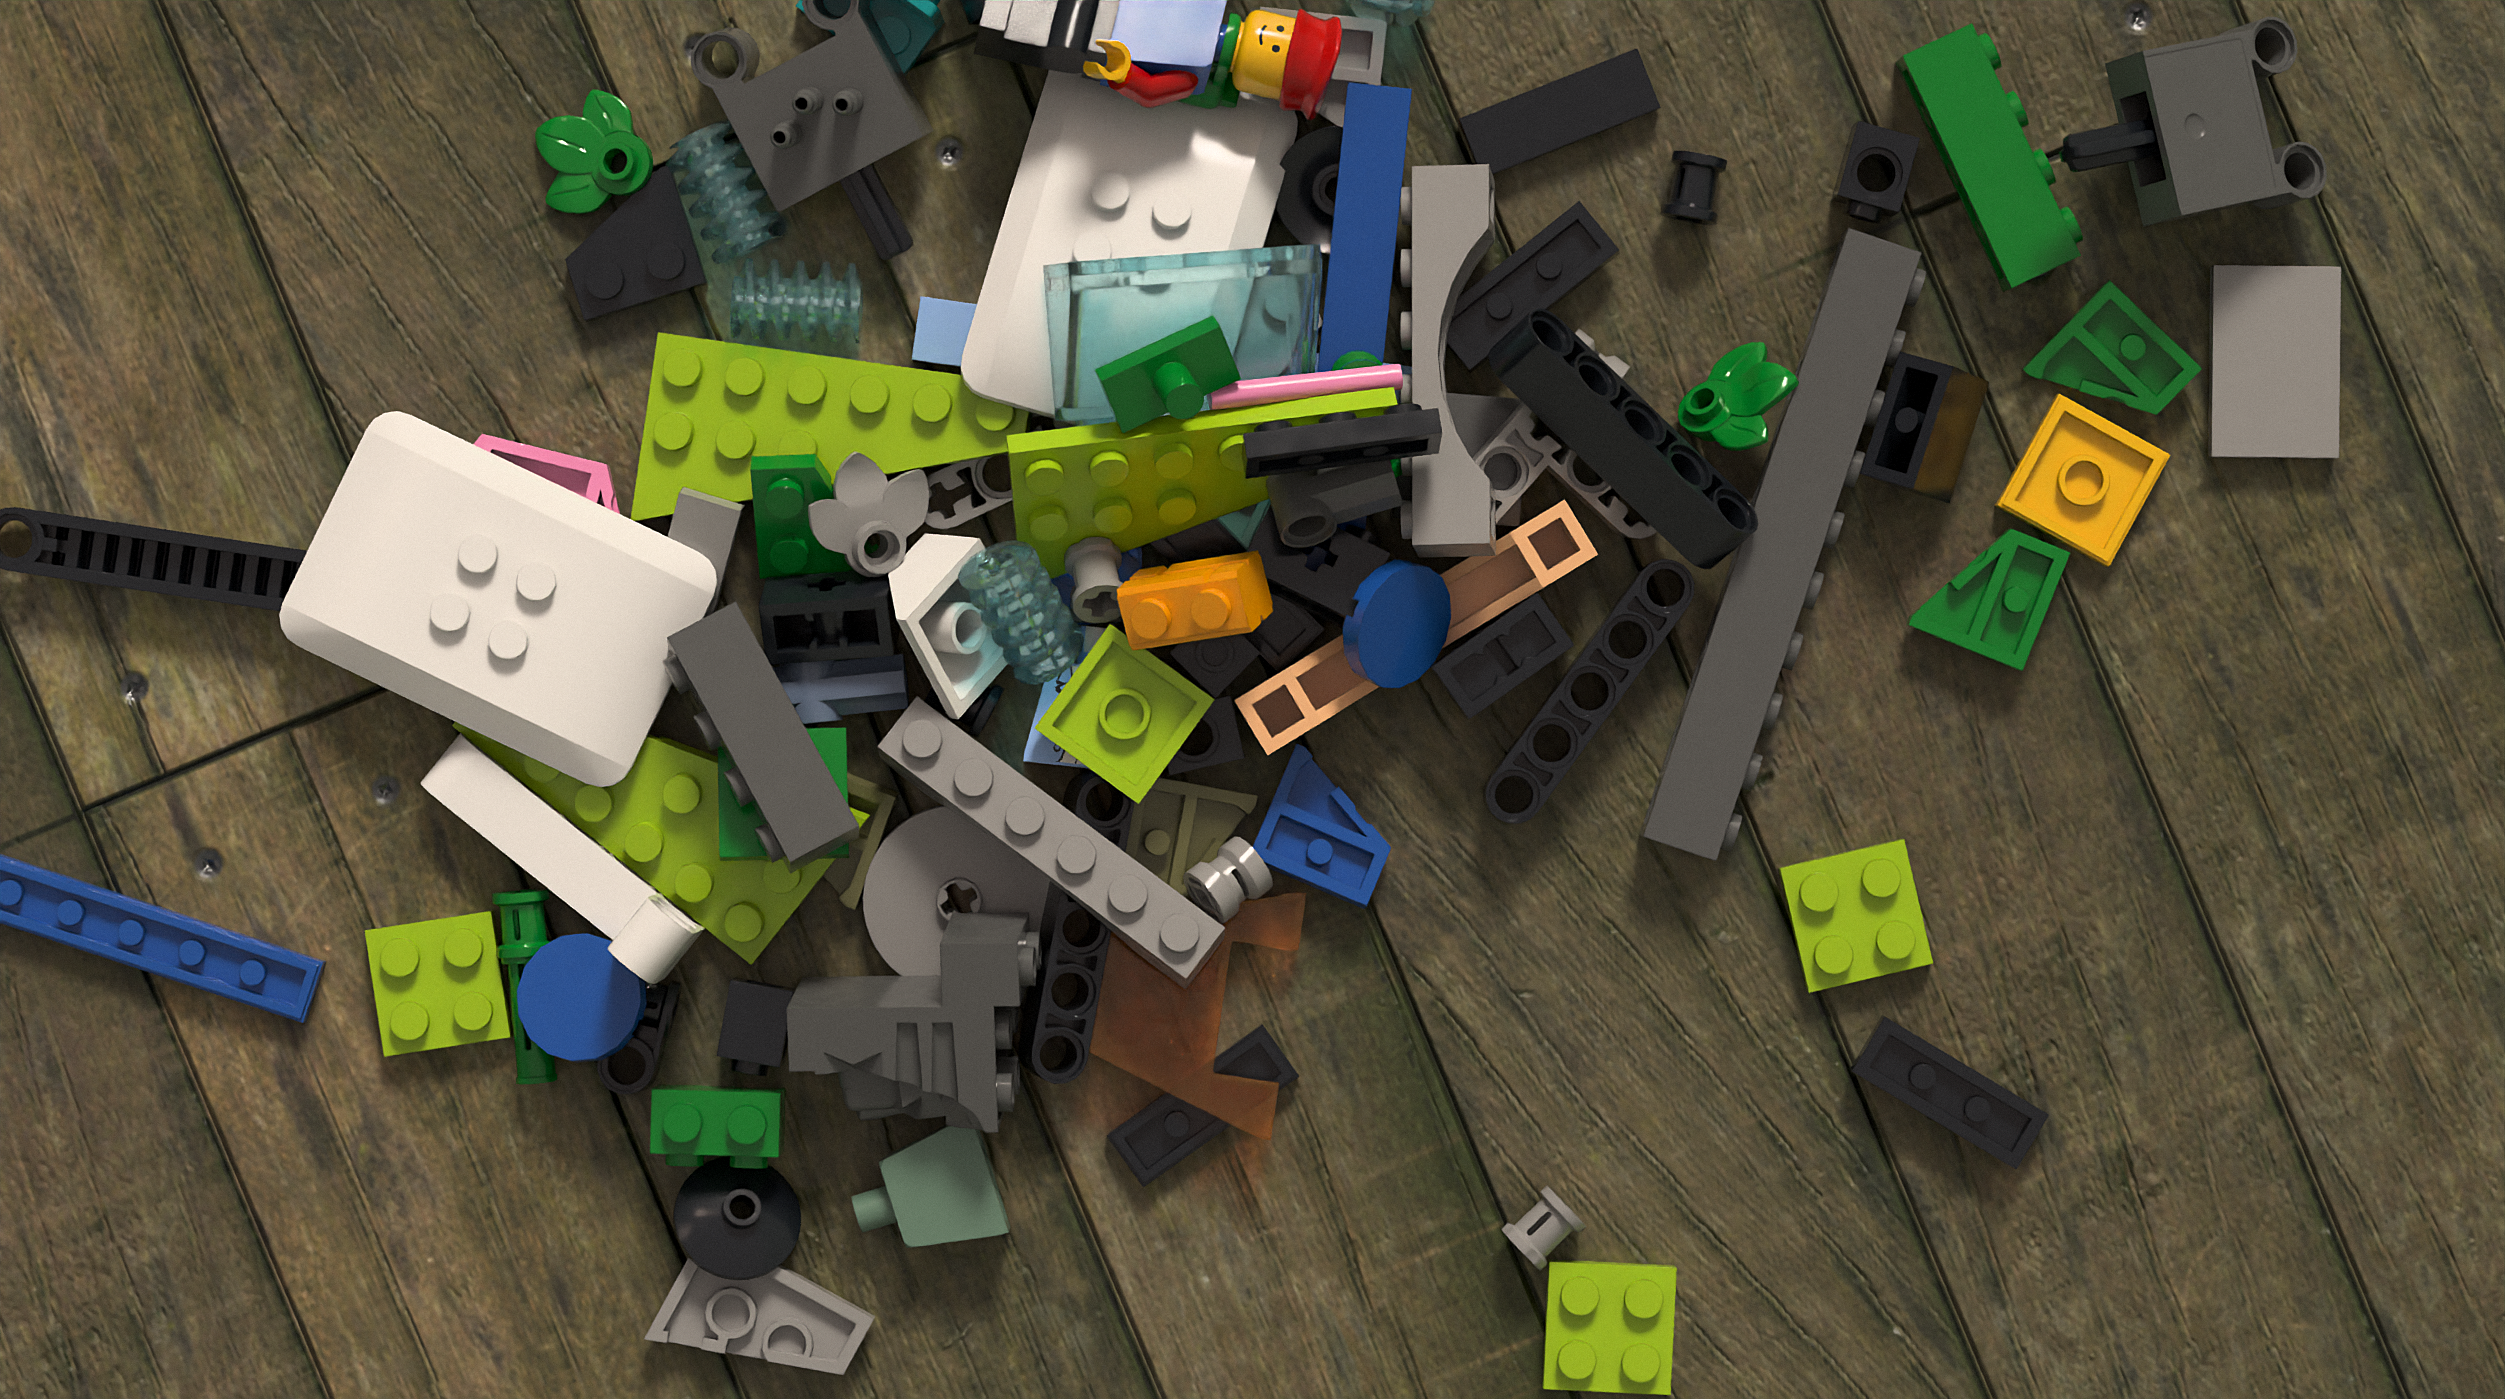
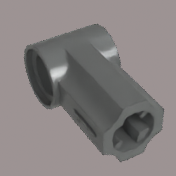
M1390 460L1269 476L1266 480V489L1280 538L1285 545L1304 548L1317 545L1333 535L1337 529V524L1403 505Z

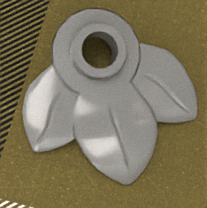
M853 452L842 462L836 472L833 484L834 499L819 500L808 506L809 525L816 540L826 549L844 553L847 563L856 572L867 577H880L888 574L900 565L906 552V537L916 531L925 521L929 505L928 481L924 471L919 468L905 472L888 481L886 475L875 462L859 452ZM878 533L880 536L878 549L873 553L866 554L864 550L866 540L870 535Z

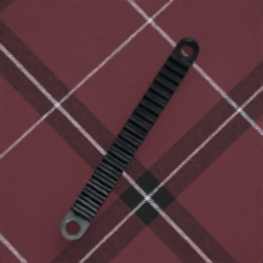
M19 507L3 508L0 510V530L11 521H20L28 526L32 533L30 549L19 558L7 556L0 548L1 569L274 611L281 610L285 596L307 553V550Z

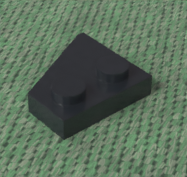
M670 165L661 167L656 171L642 189L629 197L565 259L580 309L586 322L708 284Z

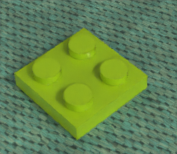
M1109 624L1034 729L1139 804L1215 699L1146 649L1132 651L1127 635Z
M1904 839L1778 868L1807 992H1815L1933 964Z
M494 910L365 930L384 1057L513 1036L501 958H497L496 948L499 947Z
M1548 1259L1542 1388L1549 1390L1671 1395L1677 1267L1675 1265Z

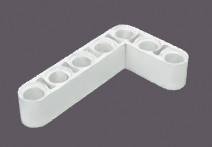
M462 733L457 736L420 782L443 805L613 940L607 947L610 953L648 983L655 984L665 979L705 929Z

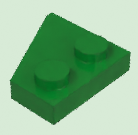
M817 455L751 456L750 472L760 579L777 576L855 571L847 563L844 553L824 548L812 534L809 525L808 506L819 500L834 499L831 476ZM867 539L864 550L866 554L875 552L879 546L877 544L872 546Z
M2008 529L1912 613L1908 618L1906 626L2015 670L2023 671L2071 552L2014 529Z

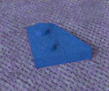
M1296 744L1252 847L1263 859L1267 868L1365 909L1391 847L1372 824H1367L1355 809L1354 803L1339 786L1336 788L1312 760L1313 756L1306 747Z

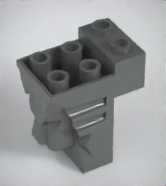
M1029 912L953 913L940 942L941 975L802 977L786 1009L789 1072L815 1071V1075L837 1072L844 1103L849 1110L856 1111L861 1121L876 1120L899 1113H907L915 1119L946 1116V1125L978 1129L983 1130L985 1133L998 1132L1005 1112L1014 1111L1015 1095L1020 1093L1019 1056H1008V1049L1012 1048L1013 1033L1018 1031V1006L1022 1002L1027 986H1035L1036 970H1041L1042 966L1041 932H1030Z

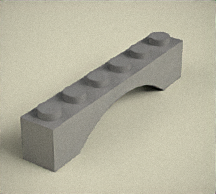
M1489 164L1412 166V186L1402 187L1400 198L1402 225H1412V249H1402L1400 261L1402 287H1412V311L1401 313L1402 349L1412 350V374H1402L1401 404H1418L1422 407V410L1438 408L1442 438L1438 454L1401 458L1402 475L1412 476V500L1402 501L1403 505H1401L1402 539H1412V546L1418 557L1496 556V492L1490 479L1470 457L1457 434L1448 406L1444 371L1447 335L1457 299L1476 265L1495 243V180Z
M919 697L913 700L877 746L882 762L930 798L982 830L1036 869L1088 910L1131 949L1185 990L1224 940V926Z

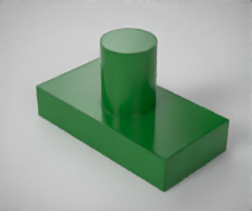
M1213 315L1094 369L1114 419L1122 433L1166 413H1169L1176 419H1189L1201 410L1205 395L1241 379L1222 329Z

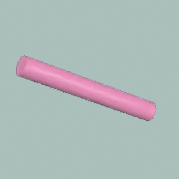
M1400 364L1242 380L1207 394L1209 409L1217 410L1394 387V390H1401L1403 387V376Z

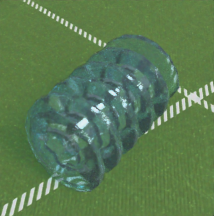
M729 119L697 130L673 144L669 149L678 150L666 163L670 173L690 172L677 186L682 196L701 194L689 208L692 218L712 217L700 232L702 239L705 242L724 241L711 256L715 264H728L740 260L776 242L785 235H770L768 232L770 227L781 217L779 212H759L757 206L768 196L766 189H747L745 185L756 173L753 165L736 167L734 163L736 158L744 151L741 142L725 144L723 141V137L733 128Z
M746 258L739 276H734L732 282L730 304L731 338H738L745 321H748L753 338L763 340L770 323L774 322L779 340L789 341L796 323H799L805 341L814 342L822 324H825L830 342L840 343L849 325L851 326L856 343L860 344L863 326V282L860 280L855 263H848L840 281L835 280L830 262H822L816 279H809L804 261L797 260L790 278H784L779 261L772 259L765 276L758 277L753 258Z
M1015 540L999 542L971 556L960 569L958 574L959 582L963 588L970 591L969 597L972 605L981 610L980 615L983 624L993 629L991 632L993 641L996 645L1003 648L1002 652L1006 663L1015 667L1013 670L1015 678L1023 684L1035 685L1049 682L1067 670L1081 653L1084 643L1082 630L1073 621L1069 607L1062 602L1060 592L1052 584L1049 572L1040 564L1041 562L1035 548L1027 542Z

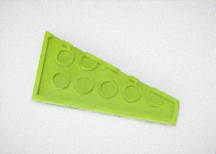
M658 332L631 520L639 523L673 515L679 492L683 487L735 503L753 500L750 472L751 456L816 454L830 474L833 486L837 470L842 462L853 452H859L870 458L886 476L902 474L918 468L923 469L1008 454L1006 435L1029 433L1033 412L984 399L972 393L964 384L962 375Z
M1394 387L1308 397L1253 406L1199 411L1189 419H1176L1171 415H1165L1125 433H1122L1116 422L1006 435L1021 589H1026L1068 573L1065 570L1064 554L1070 546L1079 543L1085 538H1108L1123 553L1269 499L1266 489V480L1269 476L1245 479L1242 460L1243 433L1254 432L1253 430L1256 426L1271 421H1288L1292 423L1293 427L1318 424L1320 418L1339 412L1355 413L1357 418L1383 415L1384 410L1398 405Z
M456 721L452 725L751 965L758 959L837 859H817L791 874L783 860H777L774 863L770 860L720 861L718 757L664 736L658 738L648 734L631 771L625 779L613 786L597 787L586 784ZM849 807L859 824L860 830L871 815Z

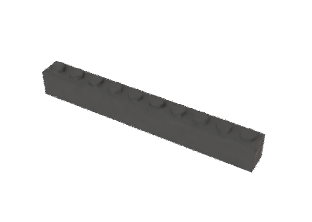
M1850 228L1841 234L1794 374L1799 384L1786 397L1751 501V505L1757 514V530L1735 548L1639 833L1640 836L1714 861L1717 860L1720 849L1731 852L1742 821V816L1733 813L1740 789L1751 792L1763 755L1753 752L1761 728L1769 731L1772 730L1781 707L1783 695L1773 692L1781 668L1792 670L1798 657L1804 634L1795 632L1794 629L1801 608L1804 607L1812 610L1816 603L1824 574L1814 570L1822 546L1833 549L1837 541L1844 513L1836 511L1835 508L1842 487L1845 486L1853 489L1865 457L1864 452L1855 450L1863 425L1874 428L1885 398V392L1876 389L1884 365L1894 368L1904 343L1906 332L1896 329L1903 306L1905 304L1914 308L1924 284L1926 271L1917 268L1921 252Z

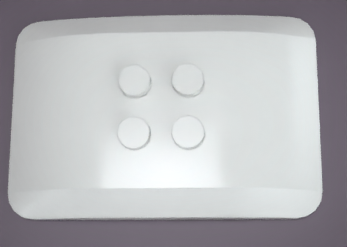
M1049 70L962 354L961 375L964 384L972 393L984 399L1074 425L1085 426L1116 422L1094 369L1212 315L1219 323L1232 354L1284 178L1285 170L1280 166V162L1296 139L1298 120L1295 111L1281 110L1278 100L1241 91L1235 108L1219 105L1214 109H1205L1177 101L1154 108H1145L1110 87L1100 85L1098 81L1082 78V73L1072 74ZM1207 395L1204 396V403L1200 411L1210 410Z
M395 411L384 413L375 418L366 429L285 596L279 617L284 634L297 646L586 784L607 787L622 781L631 771L673 684L662 662L671 657L667 637L705 617L715 596L718 580L716 570L710 560L698 551L410 414Z

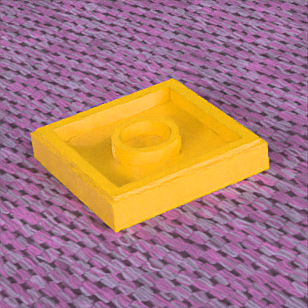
M2056 394L1995 506L2099 564L2109 567L2168 461L2170 454L2067 397Z

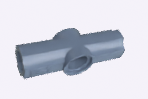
M904 654L841 661L830 660L779 664V667H773L803 724L843 720L842 715L907 709L909 707V687Z

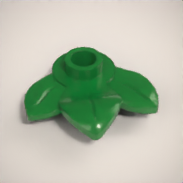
M591 90L586 98L582 117L570 115L554 117L544 122L535 132V140L540 154L551 167L559 171L545 198L546 203L556 210L571 214L593 213L599 210L612 195L627 196L636 193L646 185L653 171L652 152L648 144L634 134L632 114L628 106L620 98L610 93ZM624 152L627 156V165L622 172L615 174L611 167L612 160L616 154Z
M1763 342L1747 343L1726 353L1715 363L1707 381L1693 387L1683 397L1678 408V419L1684 430L1691 436L1708 442L1717 441L1726 450L1742 451L1758 447L1768 442L1767 424L1762 415L1798 386L1799 381L1785 367L1777 363L1766 362L1768 351L1767 346Z

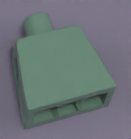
M944 1125L886 1155L879 1161L885 1186L851 1196L853 1208L862 1233L897 1222L906 1248L998 1236L1008 1233L1011 1227L981 1132L978 1129Z

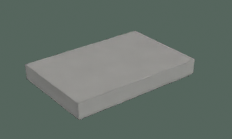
M2213 265L2210 267L2208 457L2339 458L2341 267Z

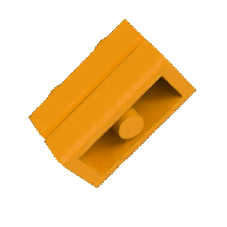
M1258 550L1172 564L1168 569L1165 566L1139 569L1130 577V580L1125 581L1117 589V600L1128 643L1132 651L1253 632L1261 624V621L1265 620L1273 612V602Z

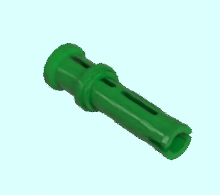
M548 888L511 890L492 894V904L499 906L502 945L496 948L497 958H501V964H508L511 1018L517 1067L516 1084H539L558 1080L554 1056L547 1054L529 1038L518 1016L517 988L524 967L540 947L551 942L547 940L544 902L550 898Z

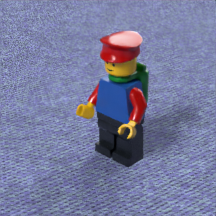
M986 0L974 54L1063 73H1082V78L1098 81L1100 85L1110 87L1145 108H1154L1174 101L1205 109H1214L1219 105L1235 108L1241 91L1278 100L1281 110L1301 111L1306 119L1313 120L1323 104L1328 85L1339 58L1342 26L1338 17L1333 16L1323 20L1310 15L1303 9L1298 10L1296 18L1265 10H1254L1249 13L1245 22L1241 21L1239 14L1230 12L1227 24H1223L1222 19L1227 0Z

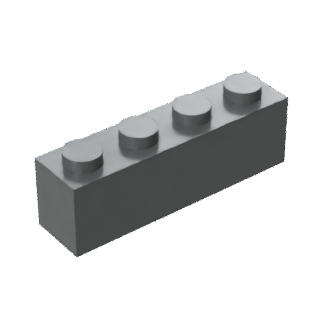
M734 602L668 636L667 643L671 657L662 661L666 672L680 695L691 691L702 712L693 716L694 722L709 750L712 751L721 746L732 768L723 774L739 805L743 807L751 802L763 824L756 827L754 831L769 860L774 863L782 858L791 874L859 838V824L738 604Z

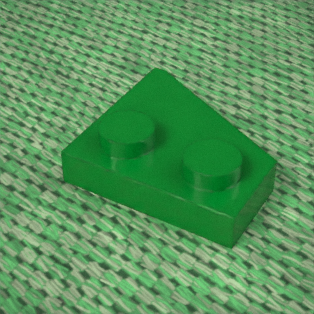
M2108 279L2023 367V370L2029 376L2052 381L2103 399L2107 398L2157 415L2202 368Z

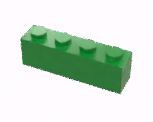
M1971 23L1900 57L1895 63L2002 291L2010 290L2081 256L2076 245L2083 241L2079 224L2070 208L2066 206L2059 209L2049 188L2050 185L2056 183L2053 169L2042 149L2039 148L2033 152L2022 130L2023 127L2029 125L2027 114L2017 94L2013 90L2005 94L1995 70L2001 68L2002 64L1989 35L1983 33L1978 36Z

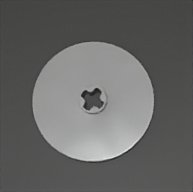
M943 805L934 806L922 810L901 822L879 845L868 868L863 888L865 922L876 949L888 965L899 975H941L940 942L952 914L960 913L955 907L945 911L941 906L948 899L946 888L949 885L956 883L962 891L971 887L976 891V894L969 899L971 910L968 913L1029 912L1030 932H1039L1050 880L958 814Z

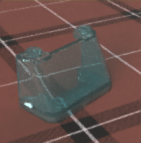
M1320 244L1102 259L1043 265L1055 421L1075 420L1076 427L1114 422V416L1094 369L1212 315L1222 329L1241 379L1238 381L1315 373L1322 280ZM1207 395L1204 396L1201 410L1209 409Z

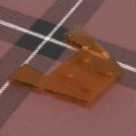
M1293 892L1282 894V896L1254 901L1248 900L1240 903L1238 913L1222 925L1225 927L1224 940L1186 990L1136 953L1111 931L1089 1053L1260 1140L1271 1141L1279 1083L1215 1074L1213 1067L1231 944L1240 943L1298 952L1307 893Z

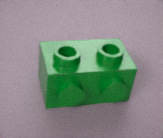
M658 1084L652 1089L650 1154H665V1165L704 1166V1155L730 1156L729 1167L768 1168V1157H779L784 1152L786 1088Z

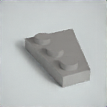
M688 1258L644 1339L699 1347L701 1350L724 1354L727 1352L766 1359L768 1362L843 1375L875 1316L782 1265L758 1278L729 1280L704 1271Z

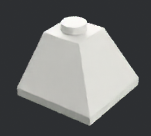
M924 533L905 554L900 565L888 573L896 620L948 717L959 719L1031 636L980 538Z

